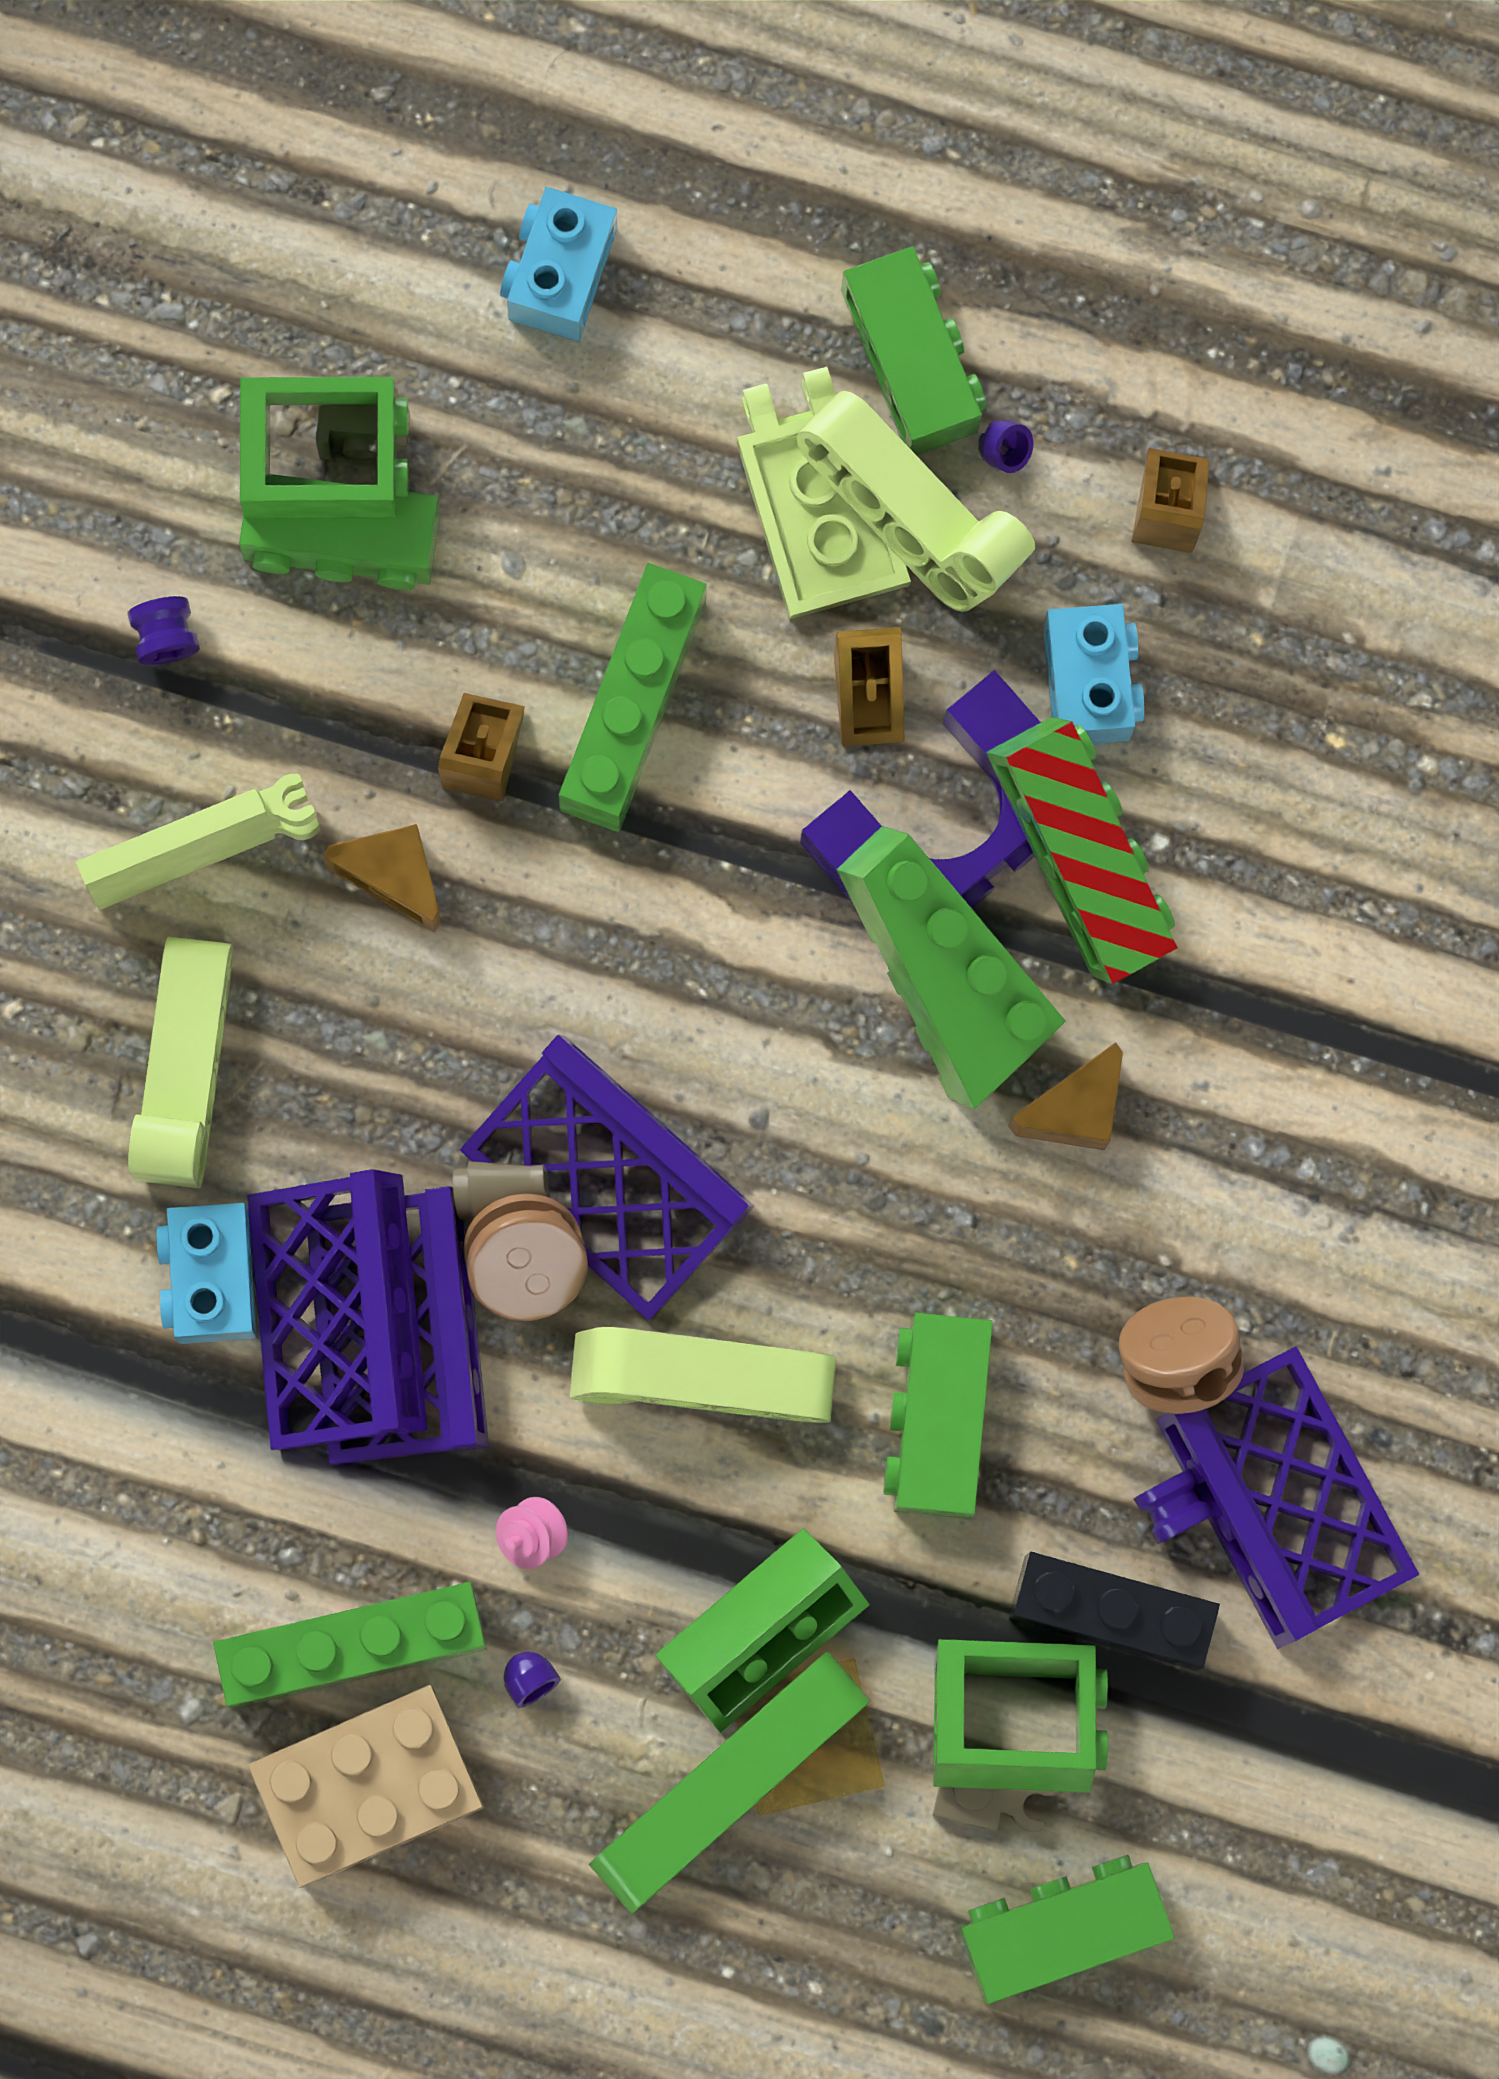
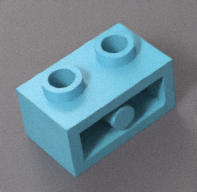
M545 187L540 205L529 204L522 221L519 239L527 243L521 261L518 263L510 260L503 277L500 296L507 298L508 318L510 321L580 342L617 232V208Z
M1123 604L1048 609L1043 623L1051 716L1073 721L1074 726L1080 725L1087 732L1093 744L1130 741L1135 729V722L1144 721L1141 683L1131 684L1129 661L1138 660V636L1135 622L1125 623Z
M232 1203L167 1208L168 1225L157 1226L156 1230L159 1264H170L171 1289L160 1291L163 1329L173 1328L174 1338L179 1344L257 1339L249 1211L246 1204Z

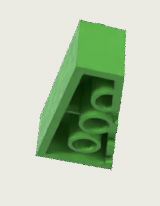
M882 826L837 869V872L871 941L877 944L889 969L887 974L897 994L902 996L916 1024L914 1029L924 1050L930 1053L941 1075L938 1078L947 1097L976 1109L1050 1038L1066 1020L913 838L907 833Z

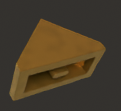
M1148 448L1131 542L1193 553L1205 518L1210 459Z
M901 628L837 632L834 647V665L842 746L905 742Z
M463 693L439 760L438 770L442 788L503 801L525 706Z
M417 824L328 846L323 854L327 870L435 933L441 923Z
M1116 1042L1012 1116L1008 1125L1010 1130L1017 1137L1105 1150L1111 1139L1123 1051Z

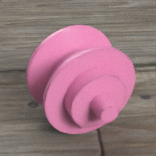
M530 1497L520 1502L518 1506L505 1510L500 1515L496 1524V1538L500 1550L512 1564L523 1569H534L542 1565L546 1560L558 1556L564 1550L568 1539V1530L563 1515L553 1503L541 1497Z

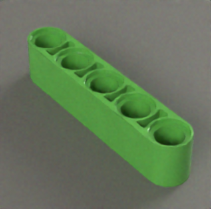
M827 1651L588 1865L632 1915L871 1702L870 1698Z

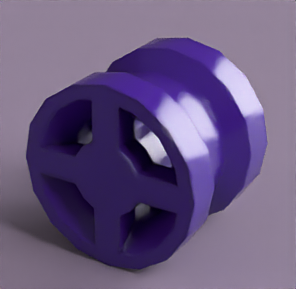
M182 596L157 598L138 604L127 612L131 628L139 633L140 643L136 647V652L140 664H167L190 657L200 650L197 635L189 630L187 619L191 615L188 598Z
M1191 1469L1185 1470L1133 1498L1139 1510L1149 1513L1154 1523L1152 1535L1157 1544L1163 1543L1215 1515L1209 1503L1199 1500L1194 1490L1196 1478Z

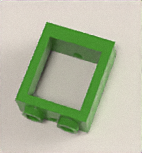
M240 377V504L244 518L397 517V497H408L409 495L408 459H397V436H408L409 407L408 397L397 398L394 377ZM270 405H378V485H270Z
M938 1640L934 1663L933 1787L1090 1793L1096 1770H1106L1108 1759V1733L1106 1730H1096V1708L1105 1709L1107 1703V1669H1096L1095 1645ZM964 1674L1076 1679V1753L964 1749Z

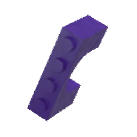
M995 670L946 710L943 725L991 780L999 803L998 824L990 837L968 854L951 859L929 858L971 909L976 907L994 890L995 887L989 880L1008 865L1016 872L1035 857L986 752L1041 722ZM849 790L802 829L800 844L852 904L853 902L837 869L876 833L882 825L855 794Z

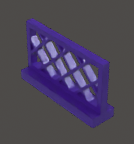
M558 1034L541 1053L543 1056L468 1139L460 1151L471 1161L495 1163L480 1150L498 1129L522 1128L524 1166H536L533 1164L532 1127L567 1125L569 1163L544 1164L546 1170L570 1171L571 1208L567 1209L576 1219L581 1235V1215L617 1213L619 1251L593 1252L583 1243L588 1267L648 1321H651L730 1231L743 1221L755 1205L570 1039ZM547 1074L565 1090L567 1117L531 1120L530 1092ZM575 1100L593 1116L576 1117ZM521 1104L522 1120L505 1121ZM602 1123L613 1133L614 1160L578 1162L576 1124ZM622 1142L641 1159L623 1160ZM649 1165L660 1175L662 1203L626 1205L624 1167ZM614 1167L617 1206L581 1208L579 1169ZM670 1185L688 1201L671 1202ZM697 1208L716 1225L699 1246L673 1248L672 1209ZM662 1210L664 1248L628 1250L626 1212ZM691 1254L674 1273V1255ZM665 1255L666 1283L648 1301L630 1285L629 1257ZM619 1258L620 1275L602 1259Z
M370 1169L350 1173V1177L247 1195L271 1450L281 1451L393 1433L409 1434L428 1431L403 1175ZM351 1193L353 1217L340 1235L320 1217L334 1196ZM315 1199L309 1208L301 1202ZM287 1204L302 1218L286 1242L282 1244L271 1234L269 1207ZM313 1227L334 1244L316 1271L312 1270L295 1255ZM354 1240H355L356 1248H355L353 1245H351ZM273 1251L277 1254V1255L274 1257V1259H273ZM344 1254L358 1265L359 1282L347 1299L326 1282ZM287 1264L308 1281L290 1308L277 1298L276 1280ZM319 1291L340 1308L322 1335L301 1318ZM360 1304L362 1306V1312L358 1309ZM350 1318L364 1329L365 1346L353 1363L332 1345ZM293 1328L314 1345L296 1372L283 1361L282 1344ZM325 1355L346 1373L328 1399L307 1382ZM366 1369H368V1376L364 1373ZM356 1383L370 1393L371 1422L355 1424L339 1410V1407ZM301 1392L320 1411L305 1432L290 1434L288 1408L298 1393ZM331 1419L338 1425V1427L325 1428Z
M451 1186L425 1189V1193L405 1195L406 1211L419 1209L421 1234L410 1247L412 1270L426 1281L427 1298L416 1311L418 1334L433 1346L434 1362L423 1374L425 1399L439 1409L441 1437L416 1440L410 1434H397L404 1442L383 1444L390 1436V1434L375 1436L368 1446L345 1449L344 1441L327 1443L329 1464L331 1465L459 1449L468 1451L489 1448L474 1293L470 1287L464 1259V1240L467 1233L466 1220L460 1221L458 1217L453 1187ZM352 1203L328 1205L320 1218L324 1222L340 1219L351 1220L353 1217ZM313 1227L307 1238L310 1268L316 1271L329 1251L325 1249L324 1236ZM422 1250L425 1270L414 1262ZM347 1256L343 1262L340 1261L337 1264L336 1271L326 1282L336 1289L347 1276L357 1284L359 1282V1275L351 1270L356 1263ZM319 1291L313 1301L316 1331L322 1335L335 1314L331 1311V1301ZM428 1314L430 1317L431 1333L420 1325ZM354 1320L349 1326L346 1324L342 1330V1335L332 1345L341 1353L351 1340H354L364 1348L365 1339L358 1334L362 1327ZM325 1355L320 1362L322 1394L328 1399L341 1381V1378L337 1373V1365ZM435 1377L438 1398L427 1390V1387ZM360 1385L356 1389L353 1388L348 1394L350 1397L342 1407H339V1410L348 1417L359 1403L372 1414L371 1402L364 1397L367 1391ZM332 1419L326 1426V1428L338 1427Z
M1297 1346L1244 1372L1237 1388L1224 1399L1248 1407L1240 1439L1218 1432L1206 1409L1183 1414L1165 1413L1155 1420L1182 1472L1191 1469L1196 1478L1194 1490L1199 1500L1207 1502L1211 1506L1215 1515L1208 1518L1277 1650L1420 1575ZM1286 1366L1299 1389L1294 1411L1262 1400L1268 1375ZM1255 1383L1252 1396L1237 1392ZM1307 1405L1313 1417L1304 1415ZM1258 1411L1290 1422L1282 1454L1250 1443ZM1301 1426L1323 1433L1330 1446L1324 1468L1293 1458ZM1226 1447L1236 1450L1234 1460H1232ZM1246 1454L1279 1465L1270 1496L1247 1488L1241 1476ZM1337 1462L1345 1475L1335 1472ZM1289 1468L1321 1479L1313 1511L1281 1501ZM1332 1483L1353 1490L1361 1505L1355 1525L1323 1515ZM1257 1504L1267 1507L1264 1518ZM1277 1511L1309 1522L1301 1554L1278 1546L1272 1534ZM1368 1519L1375 1532L1366 1530ZM1320 1526L1352 1536L1344 1568L1312 1558ZM1363 1540L1384 1547L1397 1572L1380 1581L1354 1573ZM1288 1562L1298 1565L1295 1575ZM1308 1569L1340 1579L1334 1605L1316 1615L1303 1592ZM1351 1583L1365 1588L1348 1597Z

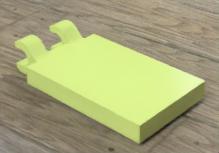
M827 367L803 373L804 380L801 381V385L810 409L808 412L778 420L767 384L743 390L744 397L741 398L753 433L737 437L736 443L789 620L908 587L911 582L906 564L806 460L797 445L796 437L798 433L835 396Z
M288 774L280 778L272 787L259 792L255 788L78 860L76 864L98 909L101 910L275 839L274 834L282 833L296 840H306L314 837L321 829L312 804L298 810H292L294 806L308 801L304 788H302L304 785L300 774Z

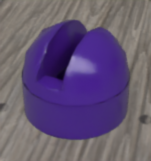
M1011 420L992 421L985 433H981L978 440V450L982 459L991 467L1006 473H1015L1021 470L1028 463L1034 446L1031 431L1026 426ZM1001 444L1008 449L1004 455L1000 452Z
M522 1652L514 1655L506 1664L503 1675L505 1689L517 1708H523L538 1701L552 1691L561 1681L552 1664L545 1657L535 1652Z

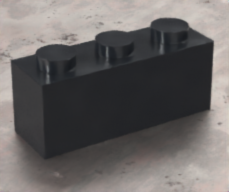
M1030 1551L1023 1560L1008 1619L1197 1671L1204 1668L1220 1604Z

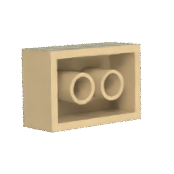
M431 1684L247 1764L299 1888H305L485 1808L437 1694Z

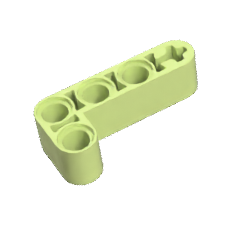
M838 392L796 437L797 445L806 460L945 605L956 611H969L992 596L1035 550V541L1031 533L1022 522L1011 514L995 511L981 521H978L864 400L851 392Z
M170 936L166 939L141 1115L136 1114L134 1117L129 1143L128 1170L135 1181L199 1189L202 1186L231 980L233 945L230 943Z
M598 1327L575 1334L569 1398L577 1401L602 1404L644 1402L789 1421L828 1423L831 1422L836 1357L815 1352L660 1332Z

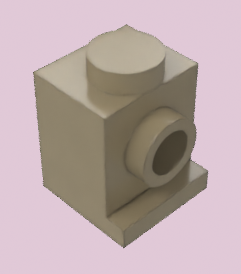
M396 388L397 398H399L398 389ZM319 405L315 440L319 459L332 460L333 448L343 449L342 453L351 458L362 460L377 459L378 405ZM409 409V428H410V409ZM409 434L408 436H397V446L407 447Z

